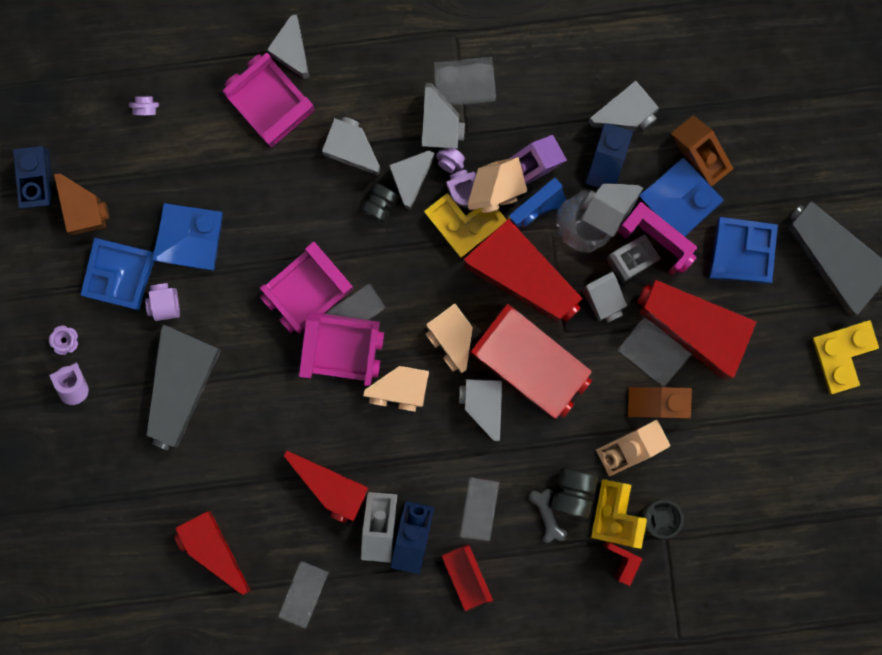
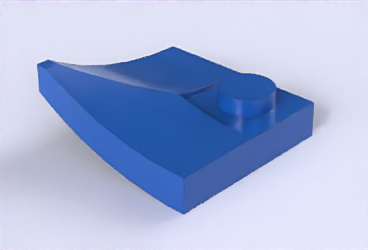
M684 157L639 195L654 213L684 237L724 202L723 198Z
M555 177L510 214L508 219L519 229L521 226H528L540 215L568 207L569 203L564 195L563 186Z
M164 203L153 261L214 271L223 212Z
M719 217L717 219L708 279L771 284L773 281L778 225Z
M94 238L81 296L140 310L145 288L155 262L153 261L154 252Z

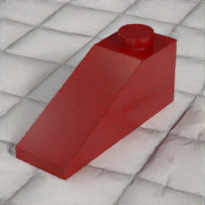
M286 451L284 457L323 506L332 511L330 517L345 524L348 519L354 521L369 487L290 451Z
M207 511L175 528L178 534L174 537L182 552L186 550L189 556L242 595L251 591L211 511Z

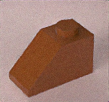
M691 116L671 133L681 153L711 187L733 170L713 130L696 116Z
M60 173L55 174L67 233L77 235L107 228L105 220L109 219V212L106 202H101L100 198L64 175Z
M629 387L628 417L690 419L692 388Z

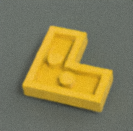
M448 193L424 211L460 258L464 257L488 238L506 221V218L498 209L482 213L481 208L474 209L465 216Z
M871 320L812 338L830 395L860 386L851 357L879 349Z
M602 479L591 538L642 549L647 519L626 515L631 485Z

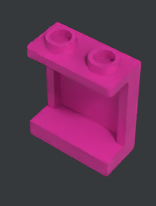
M266 53L263 56L259 54L251 59L247 64L248 69L240 76L237 73L230 77L224 84L226 88L223 90V93L268 146L272 148L311 115L315 108L309 99L303 96L276 65L271 56Z
M640 202L617 231L627 239L632 231L639 226L675 255L677 261L668 271L672 276L678 271L682 274L697 258L693 254L697 246L642 202Z
M315 242L305 248L306 251L268 284L260 287L264 292L260 298L271 311L276 307L282 313L283 317L279 320L290 333L296 330L299 334H302L305 331L309 312L325 314L354 289Z
M309 312L305 325L299 377L311 378L312 374L316 373L364 380L365 386H371L372 378H378L380 360H375L376 349L382 350L384 332L379 331L380 322Z

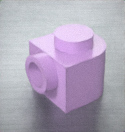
M467 170L456 172L450 175L451 180L446 182L451 198L459 207L468 208V201L476 177L475 172L467 173Z
M168 283L151 285L149 298L145 300L148 316H153L155 321L179 318L180 308L177 289L168 288Z
M77 363L62 367L57 372L49 375L59 397L64 403L76 405L86 399L89 388Z

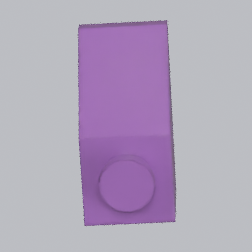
M553 135L529 144L509 158L519 157L526 185L567 161Z

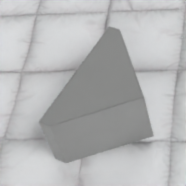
M291 15L267 51L272 58L302 78H309L297 15Z
M426 151L389 165L403 205L408 210H411L434 159V153L431 151Z
M644 234L611 253L606 260L621 283H624L661 258Z

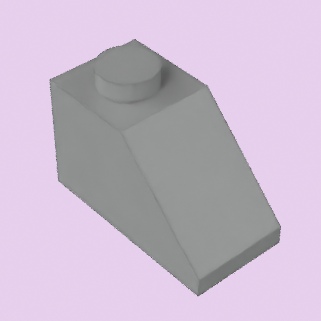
M635 81L593 115L588 123L591 127L602 128L604 123L631 131H634L639 126L644 130L657 119L654 114L659 107L639 83Z
M426 83L422 146L457 148L458 140H464L465 123L459 122L460 114L432 83Z
M343 117L342 121L334 118L322 150L323 155L379 176L380 166L363 129L358 127L359 122L347 117Z
M603 183L596 193L591 191L583 204V207L587 208L582 220L613 237L632 211L643 187L639 185Z
M613 272L584 287L582 291L598 322L606 319L607 323L623 316L621 310L627 304Z
M466 380V386H460L459 404H465V411L493 441H500L502 381Z
M368 492L362 534L361 560L391 563L397 505L396 494Z

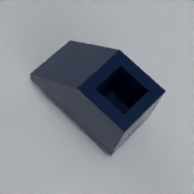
M43 146L13 149L19 209L50 206L52 189L50 151Z
M405 501L391 568L420 574L434 507Z

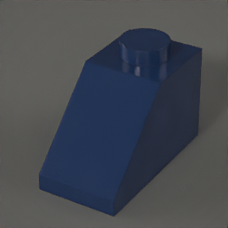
M604 123L587 176L586 185L600 188L603 183L617 184L633 131Z

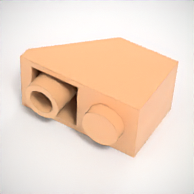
M519 157L495 161L478 168L468 201L469 210L481 208L482 213L491 212L500 208L499 203L500 205H506L516 202V196L528 192Z
M453 304L426 324L429 331L425 335L435 348L440 345L447 355L443 359L453 372L458 369L462 374L467 369L473 327L457 305Z
M399 366L365 389L364 397L370 398V404L387 406V401L399 403L398 409L416 412L417 406L423 407L429 371Z
M655 420L598 448L596 452L608 475L611 476L651 458L671 445L658 420Z

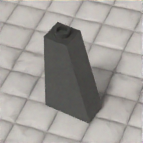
M812 201L805 207L800 204L790 215L789 218L793 222L788 228L845 311L851 317H854L861 312L882 286V258Z
M163 325L161 329L147 436L154 438L152 444L169 450L170 446L178 448L221 350L166 325Z

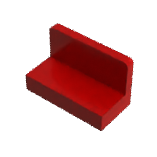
M605 541L603 547L624 556L614 578L630 586L643 558Z
M469 544L441 555L465 611L485 602L493 601Z

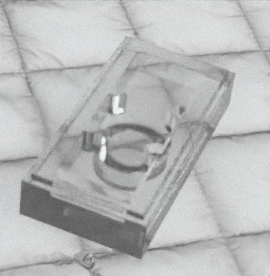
M369 283L325 314L369 320L386 309V307Z
M470 477L460 537L490 541L499 482Z
M301 561L278 617L307 628L329 572Z

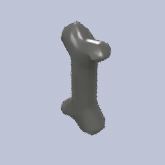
M546 489L542 493L532 491L529 495V501L537 505L545 524L546 532L542 539L545 543H550L554 539L564 541L567 536V532L556 523L552 512L550 498L553 490Z

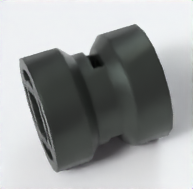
M373 183L370 189V199L363 201L360 210L385 223L389 217L388 209L397 203L399 196L384 186Z

